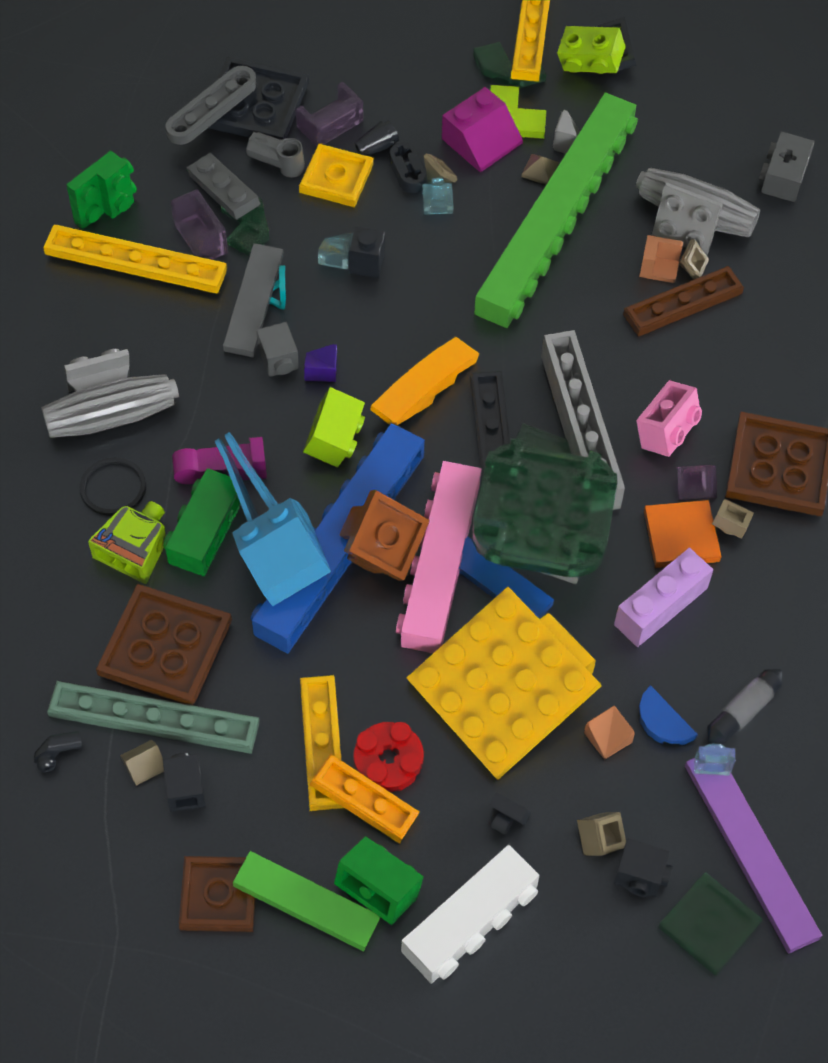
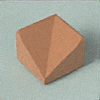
M614 705L587 722L584 734L605 760L631 744L635 732Z

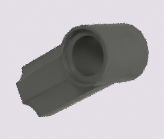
M253 132L249 138L246 148L247 156L279 167L282 175L286 177H297L304 172V154L299 140L295 138L279 140L260 132Z

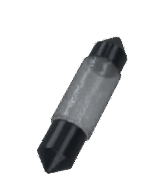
M767 669L758 677L753 678L707 726L708 741L710 743L725 744L738 730H741L782 687V670Z

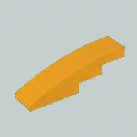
M457 337L451 339L398 379L371 405L370 410L389 425L391 423L395 425L401 424L432 405L435 395L453 385L460 372L477 362L480 353Z

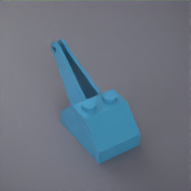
M228 432L225 434V438L233 454L269 508L267 512L258 516L231 454L220 438L215 440V444L224 459L248 521L232 533L238 551L261 592L269 603L274 606L327 575L331 570L309 516L301 504L292 498L278 504L244 456L232 434Z

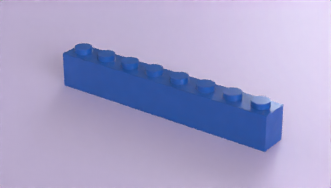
M393 423L390 424L385 433L380 432L373 443V450L368 456L364 455L360 459L356 468V474L351 480L347 479L343 483L339 492V498L334 504L330 503L326 507L317 528L313 527L331 572L274 606L267 599L263 604L259 603L251 615L254 636L287 654L290 652L351 564V561L347 559L349 554L344 552L349 539H344L340 536L353 506H363L370 490H377L395 500L424 458L425 439Z

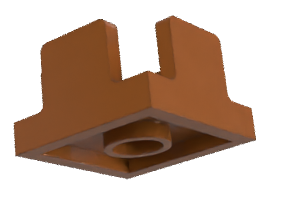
M370 490L363 506H353L340 532L341 537L349 539L344 552L349 554L347 557L349 561L372 573H384L398 581H404L430 520L381 492Z

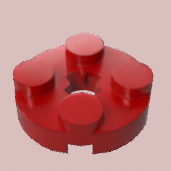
M382 722L367 728L358 735L354 749L355 770L389 792L403 790L416 780V776L420 773L423 766L424 750L419 737L411 730L408 724L404 722ZM385 750H391V752L394 751L398 754L394 757V763L387 764L386 759L382 762L379 756L383 755Z

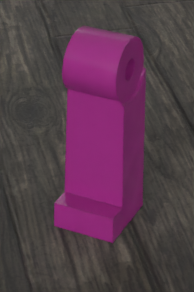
M249 438L250 443L239 444L241 451L260 479H267L263 438ZM226 446L242 480H250L230 446ZM217 447L198 450L184 448L174 452L172 455L174 479L178 483L194 484L198 478H202L207 468L230 476Z

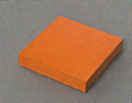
M709 500L648 505L644 507L643 512L655 568L668 566L689 547L706 563L720 562L722 556L716 529L712 525L713 516Z

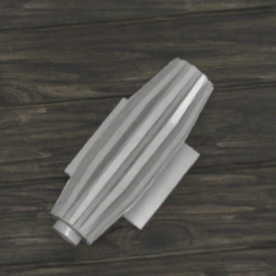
M648 168L647 172L642 171L636 182L639 196L659 207L652 235L682 241L685 248H687L691 239H695L706 256L709 253L715 231L749 237L759 218L760 209L728 190L686 174Z
M110 349L104 351L101 356L91 359L79 357L70 361V364L64 365L68 392H76L42 406L41 409L50 438L85 435L140 421L175 405L174 398L179 397L175 380H169L166 374L129 377L128 349L121 351L119 349Z

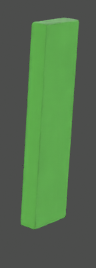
M251 851L233 881V887L363 952L380 920V917L374 912Z

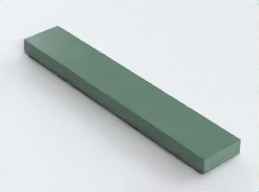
M61 681L56 682L47 710L48 716L249 754H252L260 723L259 717Z

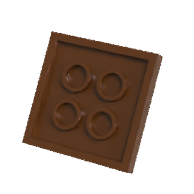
M740 412L725 497L822 517L828 487V428Z
M137 584L96 668L97 675L182 704L194 706L232 622V616L230 613Z

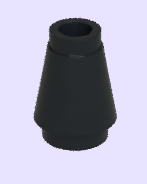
M389 120L384 123L380 121L361 136L359 140L355 141L354 145L359 154L368 156L390 149L399 141V136Z

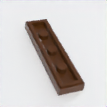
M726 266L624 308L623 315L639 337L743 294L744 286L731 268Z

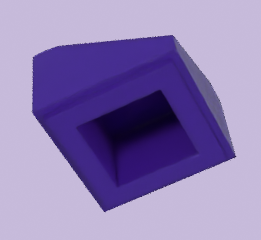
M337 344L307 352L304 364L305 381L336 382Z

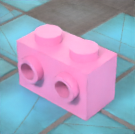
M670 380L665 384L636 420L642 449L669 457L676 447L683 443L687 433L694 425L698 424L702 415L697 388Z

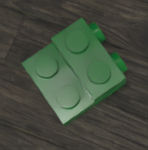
M109 151L66 184L74 224L82 230L91 223L96 222L104 213L114 219L121 212L128 210L134 203L133 194L137 192V188L130 179V174L134 172V169L126 158H120L114 152Z

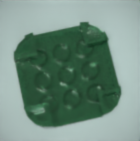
M511 439V443L500 446L495 451L490 450L485 460L484 474L473 518L472 535L477 552L487 561L498 565L563 577H582L595 571L601 565L606 553L618 485L617 473H614L611 467L601 459L602 454L589 450L588 457L527 447L523 446L524 439Z

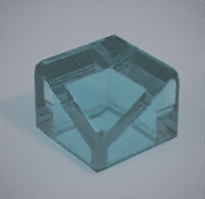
M354 233L325 238L318 250V264L348 269L349 249Z

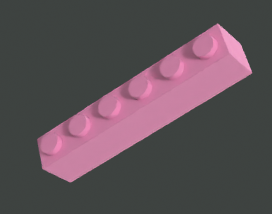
M443 461L440 473L434 472L431 491L435 492L434 500H427L424 517L429 519L430 522L419 547H422L420 556H414L410 575L415 577L413 585L407 584L404 593L403 604L408 605L406 614H399L396 626V633L401 634V647L434 653L443 645L460 573L459 566L462 561L464 543L469 534L480 487L481 468Z

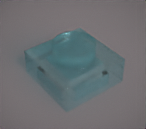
M721 744L699 746L694 759V773L730 776L735 764V748H725Z

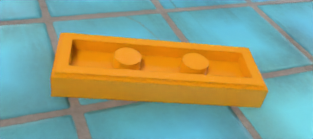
M332 754L328 756L310 783V786L399 844L419 814L418 810Z

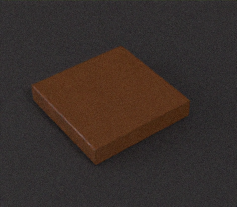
M184 856L179 917L180 930L253 932L255 897L233 887V881L246 857Z

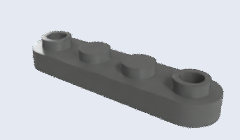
M247 66L232 68L170 117L165 125L169 141L179 145L191 142L252 93L256 88V74L254 70Z

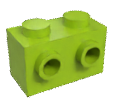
M566 26L557 54L564 71L573 73L595 72L599 74L617 73L626 46L618 27Z
M330 387L319 403L303 453L337 468L345 457L350 459L357 445V441L353 440L354 434L360 432L365 420V416L361 415L365 402Z

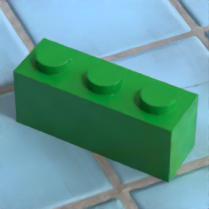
M208 468L202 478H198L195 481L191 491L192 497L188 505L184 504L181 507L177 519L178 524L174 532H168L163 545L164 550H166L168 564L204 577L241 506L230 476Z

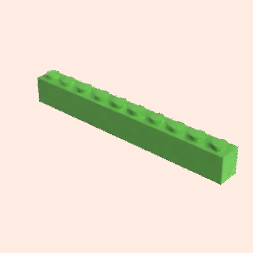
M606 92L604 93L477 293L474 315L504 328H508L513 318L518 319L524 308V300L526 297L531 298L538 284L537 279L540 275H546L551 263L550 258L553 254L558 255L564 242L563 237L566 233L571 234L576 224V216L578 213H584L589 202V195L597 192L602 180V174H608L612 167L615 153H621L626 142L625 137L627 134L632 135L638 122V118L635 117L636 104Z

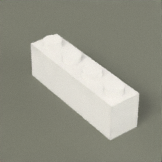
M510 845L506 846L402 940L401 952L431 984L439 977L443 980L446 979L458 967L459 963L457 960L466 952L469 955L476 952L486 940L483 936L493 927L496 930L501 929L512 917L510 912L518 904L525 906L537 895L538 890L536 888L540 875Z

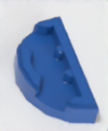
M650 685L643 693L639 705L640 724L647 735L659 743L667 742L670 744L679 743L680 745H686L695 740L698 734Z

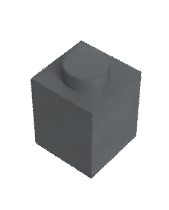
M287 322L257 329L258 349L269 377L278 374H288L293 370L299 369L298 350Z

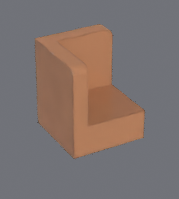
M647 235L639 277L675 283L683 242Z

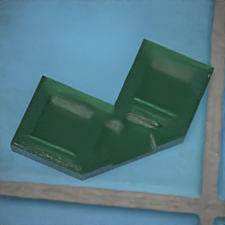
M500 42L474 48L473 56L482 74L493 79L495 77L509 81L510 85L519 88L546 81L547 74L542 65L539 82L511 79L513 61L509 60Z
M259 198L260 205L237 219L241 223L227 237L228 245L248 256L251 254L253 243L264 245L269 239V229L261 198ZM221 206V212L224 213V214H226V215H228V216H230L231 218H233V217Z

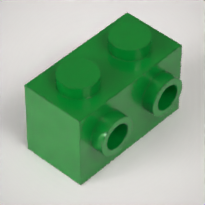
M365 836L339 861L334 884L392 925L418 899L424 876L418 873L412 866L405 864L389 853L385 847L376 844Z

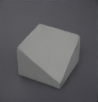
M563 110L559 117L553 143L554 151L562 153L568 152L580 133L569 112Z

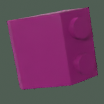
M486 87L442 115L441 139L479 172H482L523 144V139L506 104Z

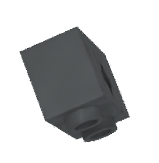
M781 131L778 142H771L766 158L771 160L770 164L764 162L759 180L764 181L761 193L795 202L815 141Z

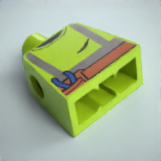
M152 501L147 503L142 512H138L128 506L121 507L88 541L92 558L146 584L161 555L166 538L165 527L159 522L165 513L164 509Z

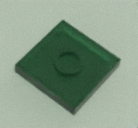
M705 872L661 921L658 928L716 976L761 924L763 919Z

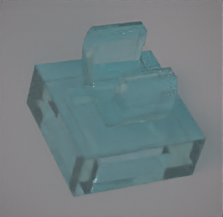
M432 178L431 184H422L424 215L453 214L452 183H444V178Z

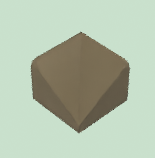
M620 812L599 813L577 820L584 855L602 856L625 847L626 838Z

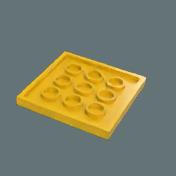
M509 587L505 588L406 677L497 780L601 687L599 681Z

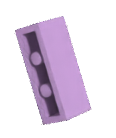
M689 547L618 606L614 626L634 645L639 647L708 589L714 569Z

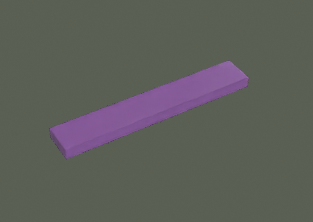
M718 749L686 761L685 768L787 953H792L820 940L823 935Z

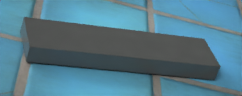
M253 243L223 344V351L254 357L258 344L257 329H261L264 324L279 272V266L283 258V249Z

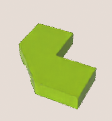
M491 85L490 91L506 104L521 137L544 139L546 110L518 108L519 87Z

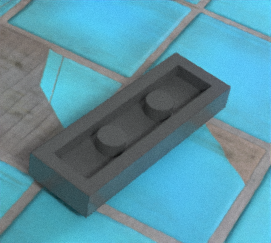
M209 153L186 167L189 176L236 220L260 205L258 196L213 154Z

